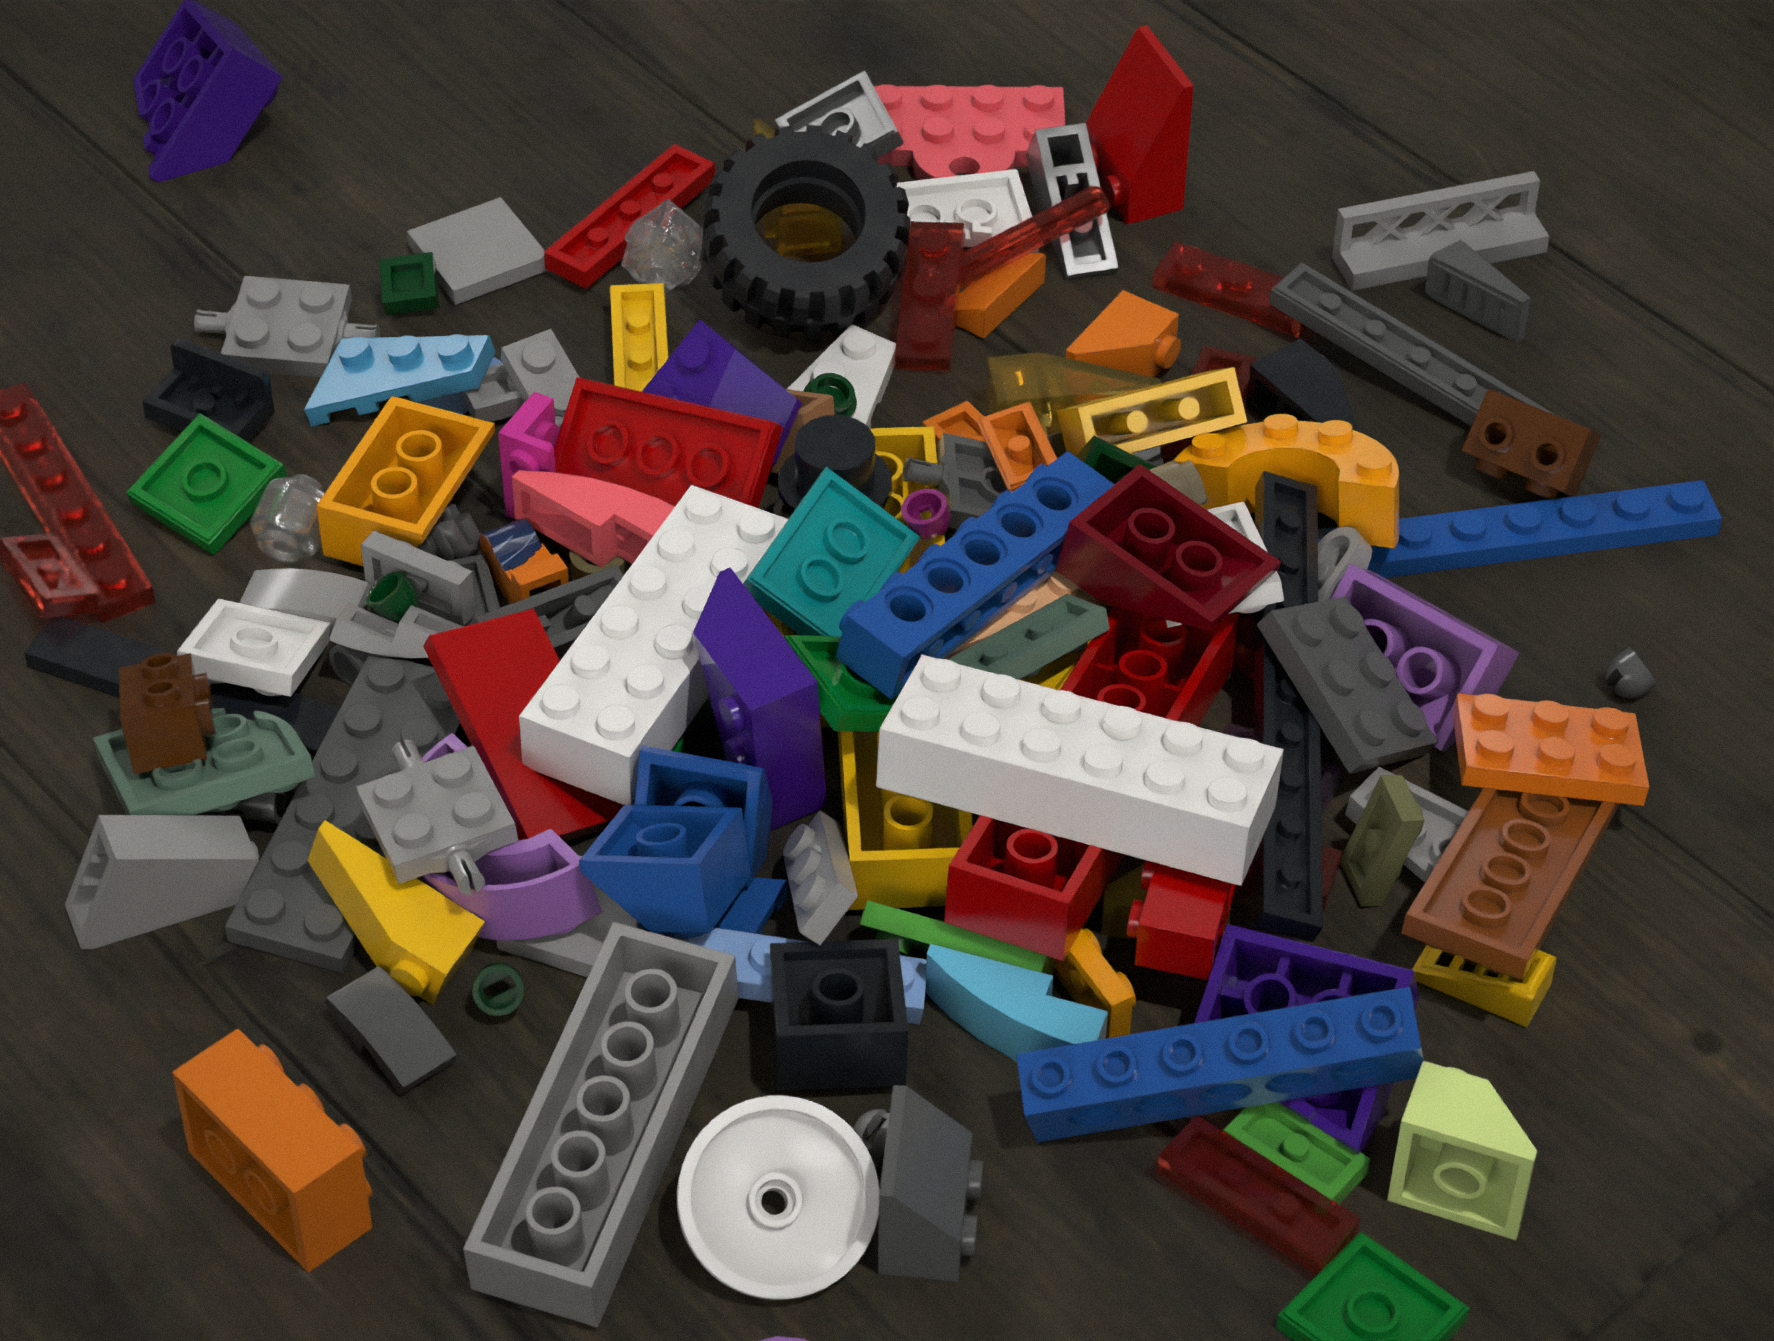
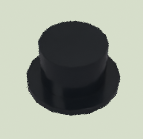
M825 415L812 419L803 425L795 436V453L786 459L778 473L779 497L787 510L792 513L826 467L881 508L885 507L892 494L891 471L883 458L875 453L874 434L867 425L858 419L844 415Z

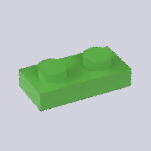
M1279 1102L1245 1107L1223 1130L1222 1146L1327 1215H1330L1368 1174L1369 1157L1363 1153L1359 1155Z

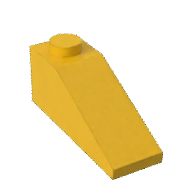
M325 820L318 828L307 861L376 967L380 966L409 995L419 996L434 1005L472 953L485 921L417 878L398 884L386 858Z

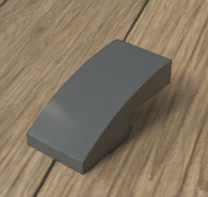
M380 966L325 999V1004L360 1053L366 1049L369 1051L399 1096L450 1066L456 1058L457 1054L430 1018L412 997Z

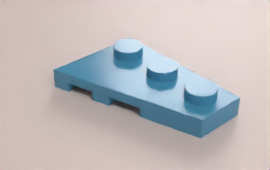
M455 334L428 337L406 335L384 338H341L304 411L310 425L315 426L330 422V413L355 407L358 415L379 411L380 402L390 399L391 396L401 397L408 395L411 401L419 402L479 388L496 351L489 335L464 336Z

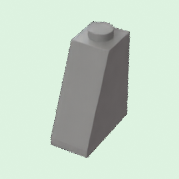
M99 815L65 902V907L80 948L95 949L236 905L259 863L258 849L256 844L250 841L240 816Z

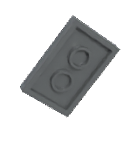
M1346 596L1273 610L1257 624L1349 774L1423 756L1438 743L1426 723L1425 715L1411 700L1396 676L1392 663L1382 654L1366 629L1361 614L1351 605Z

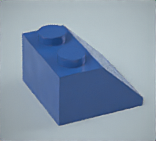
M641 747L639 751L634 805L742 808L751 877L744 886L749 887L767 859L773 800L765 769L654 747Z
M624 805L579 860L580 871L648 931L673 932L674 935L681 938H693L705 933L709 934L751 877L742 808Z

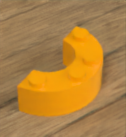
M1275 414L1265 418L1264 422L1241 425L1216 433L1197 435L1192 439V444L1174 459L1178 464L1190 460L1196 467L1207 496V502L1200 506L1206 510L1244 501L1249 513H1254L1255 486L1263 471L1317 486V512H1321L1335 520L1339 527L1349 526L1355 528L1370 546L1395 549L1399 541V469L1396 459L1385 446L1365 434L1352 430V425L1346 421L1330 420L1323 423L1298 421L1296 417L1289 414Z

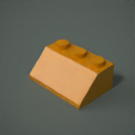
M391 396L316 506L323 555L363 566L361 544L373 531L396 540L408 542L414 547L422 544L495 433V423Z

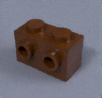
M1487 389L1461 451L1477 458L1473 466L1474 469L1503 481L1508 471L1527 478L1525 490L1551 500L1556 499L1559 492L1571 497L1576 496L1601 439V435L1589 428Z
M159 653L147 657L139 664L119 667L120 721L133 773L139 774L153 771L156 768L163 769L188 764L197 759L201 761L207 760L206 736L216 735L212 713L214 703L207 673H195L191 653L179 656L172 653Z

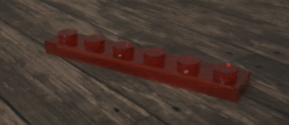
M27 383L0 390V456L100 622L109 621L156 603L153 586Z

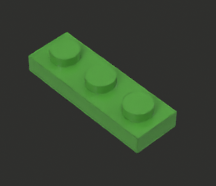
M868 900L860 925L870 936L875 937V940L898 939L901 956L908 957L911 948L927 952L930 944L1048 975H1052L1056 963L1052 957L939 920Z

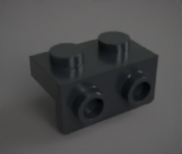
M180 338L170 346L174 369L142 401L144 415L147 419L183 432L196 416L201 413L246 442L275 413L270 375L266 370Z

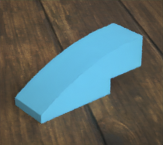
M930 944L926 961V994L950 1018L977 1039L1017 1062L1016 1054L1106 1039L1108 1011L1052 997V975Z

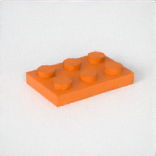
M1457 693L1452 713L1462 785L1644 806L1649 790V782L1635 713L1622 712L1610 707L1593 709L1567 706L1548 700L1532 702L1506 699L1494 694L1471 695Z

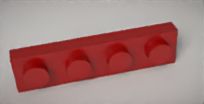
M673 144L545 250V269L587 289L710 185L716 173L715 163Z

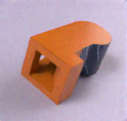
M519 519L480 535L481 552L486 556L490 574L509 604L530 597L529 591L538 587L550 590L569 582L568 568L558 554L551 555L544 544L539 542L533 527L526 519Z

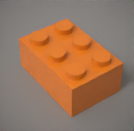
M237 1028L172 1071L189 1153L308 1273L373 1228L369 1206L372 1189L365 1178L362 1159L366 1157V1149L361 1139L349 1125L343 1123L338 1126L325 1114L321 1101L308 1085L302 1083L297 1086L284 1074L279 1059L269 1047L264 1044L257 1047Z

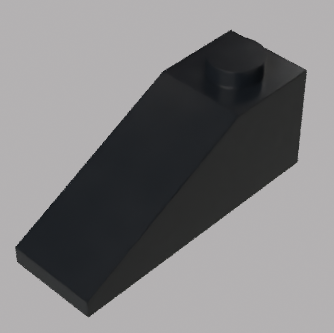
M1302 339L1250 364L1246 405L1263 420L1275 414H1289L1296 417L1298 421L1319 423L1330 420H1342L1350 423L1352 430L1360 432L1337 368L1325 356L1317 353Z

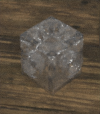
M667 199L636 220L629 228L625 236L627 246L621 266L629 271L631 276L640 283H664V294L677 285L680 287L686 286L695 278L701 267L699 258L702 250L703 228Z

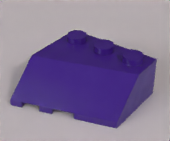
M183 0L133 78L139 117L147 120L149 125V131L143 137L146 150L154 154L155 159L148 166L151 179L157 182L227 163L263 107L270 105L276 97L279 82L283 78L236 23L196 0Z
M701 320L697 322L642 390V392L778 423L783 427L772 466L776 464L802 405V402Z
M731 567L722 570L717 576L693 634L726 761L765 769L773 800L771 831L827 806L818 683Z
M1227 924L1194 1024L1405 987L1411 988L1414 1009L1416 1011L1419 996L1414 970ZM1393 1083L1280 1101L1279 1103L1360 1155L1384 1116Z

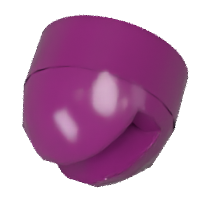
M921 489L913 492L904 500L901 512L905 525L919 535L921 540L928 541L932 537L942 536L946 533L950 526L951 512L943 493L935 489ZM929 510L932 517L922 520L920 513Z

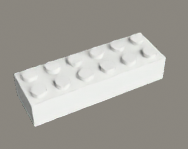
M691 485L519 715L522 763L536 772L623 805H633L635 803L639 751L641 747L648 746L671 751L709 697L693 632L719 572L731 567L743 583L788 519Z
M922 655L879 729L876 787L1241 886L1276 806L1284 749L1262 744L1252 739L1239 738L1204 729L1191 723L1178 722L1143 713L1130 707L1117 706L1078 696L1069 691L1056 690L1017 680L1008 675H998L956 664L947 659H937Z

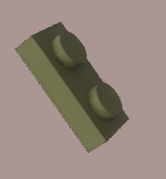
M1380 775L1340 859V863L1360 906H1383L1395 880L1400 876L1402 866L1416 837L1420 835L1425 820L1421 806L1415 801L1403 775Z

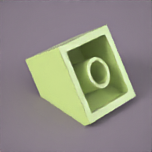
M1423 1061L1401 1121L1387 1201L1516 1240L1521 1226L1537 1150L1489 1080L1470 1075L1458 1068L1443 1067Z

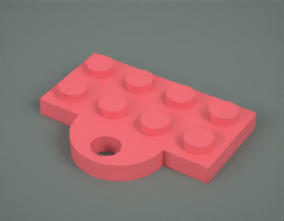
M888 84L874 86L904 142L899 147L880 156L878 164L882 165L886 162L891 166H912L917 180L958 176L956 174L959 173L978 174L1013 170L1015 167H1028L1026 152L1036 129L1065 126L1063 87H1046L1043 85L1031 87H996L993 85L946 87L943 85L894 86Z

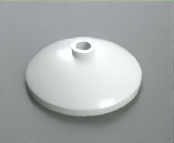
M757 1097L736 1104L719 1114L700 1132L685 1156L678 1178V1218L683 1235L692 1253L700 1264L722 1284L737 1292L759 1299L790 1300L819 1292L838 1281L858 1262L871 1241L878 1219V1177L869 1151L861 1138L850 1125L831 1110L798 1097ZM775 1191L781 1194L785 1201L784 1211L777 1215L767 1213L761 1203L764 1193Z

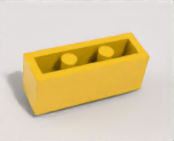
M1234 367L1210 370L1057 410L1066 452L1069 451L1074 456L1078 455L1093 436L1099 437L1129 453L1247 422Z

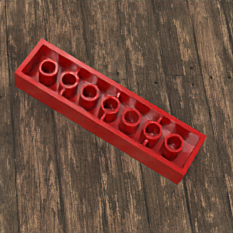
M1113 606L1107 615L1110 630L1090 641L1060 690L1117 706L1130 707L1136 711L1162 718L1191 723L1199 727L1232 671L1239 614L1230 613L1226 615L1210 630L1185 624L1168 628L1165 619ZM980 815L948 865L944 923L1063 961L1125 854Z

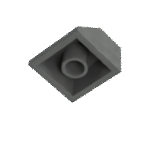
M893 1085L879 1193L878 1274L959 1282L961 1256L975 1255L978 1215L966 1214L968 1200L980 1201L984 1161L971 1160V1131L907 1086Z

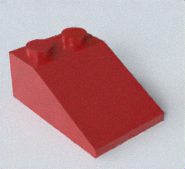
M1147 25L1138 27L1086 121L1104 199L1110 207H1115L1127 225L1183 210L1194 85Z

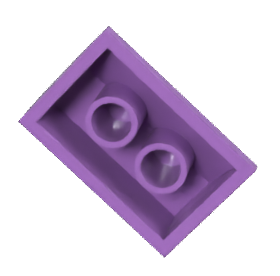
M1349 564L1331 599L1346 596L1351 605L1361 614L1366 629L1382 654L1392 663L1396 676L1413 703L1425 715L1426 723L1438 741L1434 747L1445 752L1456 741L1452 711L1457 693L1497 695L1520 652L1377 573Z

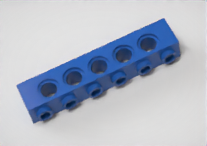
M1069 451L1048 466L1040 464L1033 470L1023 485L1013 492L1006 490L1001 493L991 508L977 519L973 516L966 519L957 529L954 536L941 546L938 544L931 545L922 554L917 564L902 574L898 571L892 574L885 581L880 591L866 602L858 600L853 603L845 612L839 624L842 635L835 658L888 698H894L903 689L922 655L944 659L1055 573L1069 522L1115 484Z
M1410 987L1016 1054L1024 1116L1036 1142L1416 1079L1424 1061Z

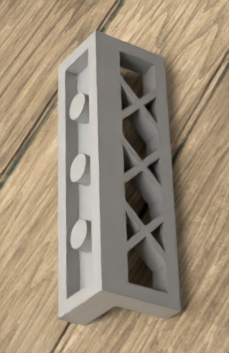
M1532 171L1340 208L1337 214L1332 258L1351 291L1427 276L1430 256L1434 252L1459 240L1465 242L1489 263L1546 253L1549 235L1535 215L1540 180L1536 173ZM1521 193L1519 206L1499 210L1496 208L1508 195ZM1469 202L1475 204L1462 217L1453 219L1447 217L1460 204ZM1412 213H1426L1412 227L1400 228L1398 226ZM1371 221L1377 223L1365 236L1351 238L1353 225Z

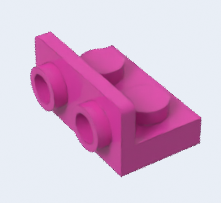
M537 392L532 393L498 432L505 514L514 519L516 518L512 476L519 470L556 473L554 447L558 438L559 427L555 422L554 399Z

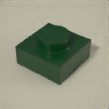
M433 252L379 259L382 304L386 315L439 308L437 271Z

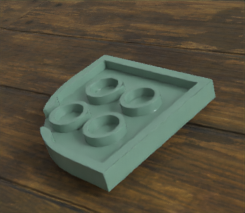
M212 708L216 735L206 736L207 760L201 761L197 759L193 760L192 763L163 769L156 768L153 771L139 774L133 773L123 729L93 738L98 759L126 815H196L206 811L217 813L234 808L241 800L266 792L270 794L284 793L294 789L299 782L316 777L311 756L291 725L277 716L261 711L253 712L255 720H248L239 714H226L224 708Z

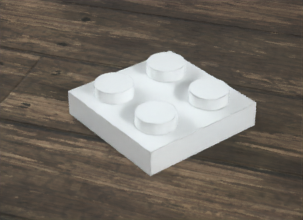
M218 599L178 649L177 656L191 653L195 673H207L209 683L219 684L226 682L253 688L256 692L266 696L285 695L291 697L328 645L330 623Z

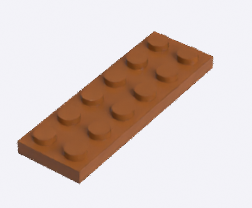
M1484 787L1406 913L1401 934L1420 940L1432 948L1445 950L1482 964L1492 971L1505 973L1523 980L1621 803Z

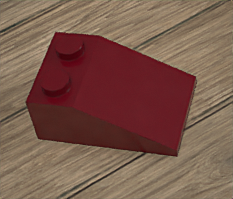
M1139 464L1069 522L1055 571L1102 604L1210 630L1279 569L1281 561Z

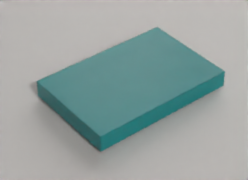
M826 467L747 576L743 585L761 607L799 635L841 637L842 631L839 629V624L848 608L858 600L866 602L877 594L885 581L899 570L920 539V536Z

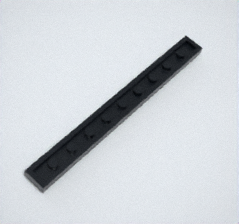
M1263 471L1255 486V526L1267 552L1281 561L1277 573L1281 579L1284 601L1269 604L1264 609L1255 612L1254 740L1262 744L1284 749L1276 806L1254 855V927L1313 943L1323 928L1320 725L1257 624L1270 611L1319 602L1317 486Z

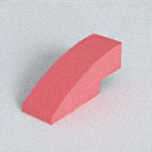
M519 470L512 476L515 518L518 520L526 519L533 529L601 568L616 556L633 564L675 508L658 498L628 487L588 477Z

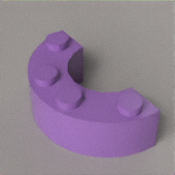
M451 733L430 749L422 757L423 762H428L468 747ZM548 829L529 839L519 840L516 843L490 851L477 860L475 864L483 875L485 884L476 893L469 880L472 895H464L459 891L458 884L450 871L429 873L417 877V879L484 920L485 923L479 935L480 938L510 941L533 939L552 934L562 935L571 932L579 924L588 921L602 912L592 881L580 871L579 860L581 857L552 829Z

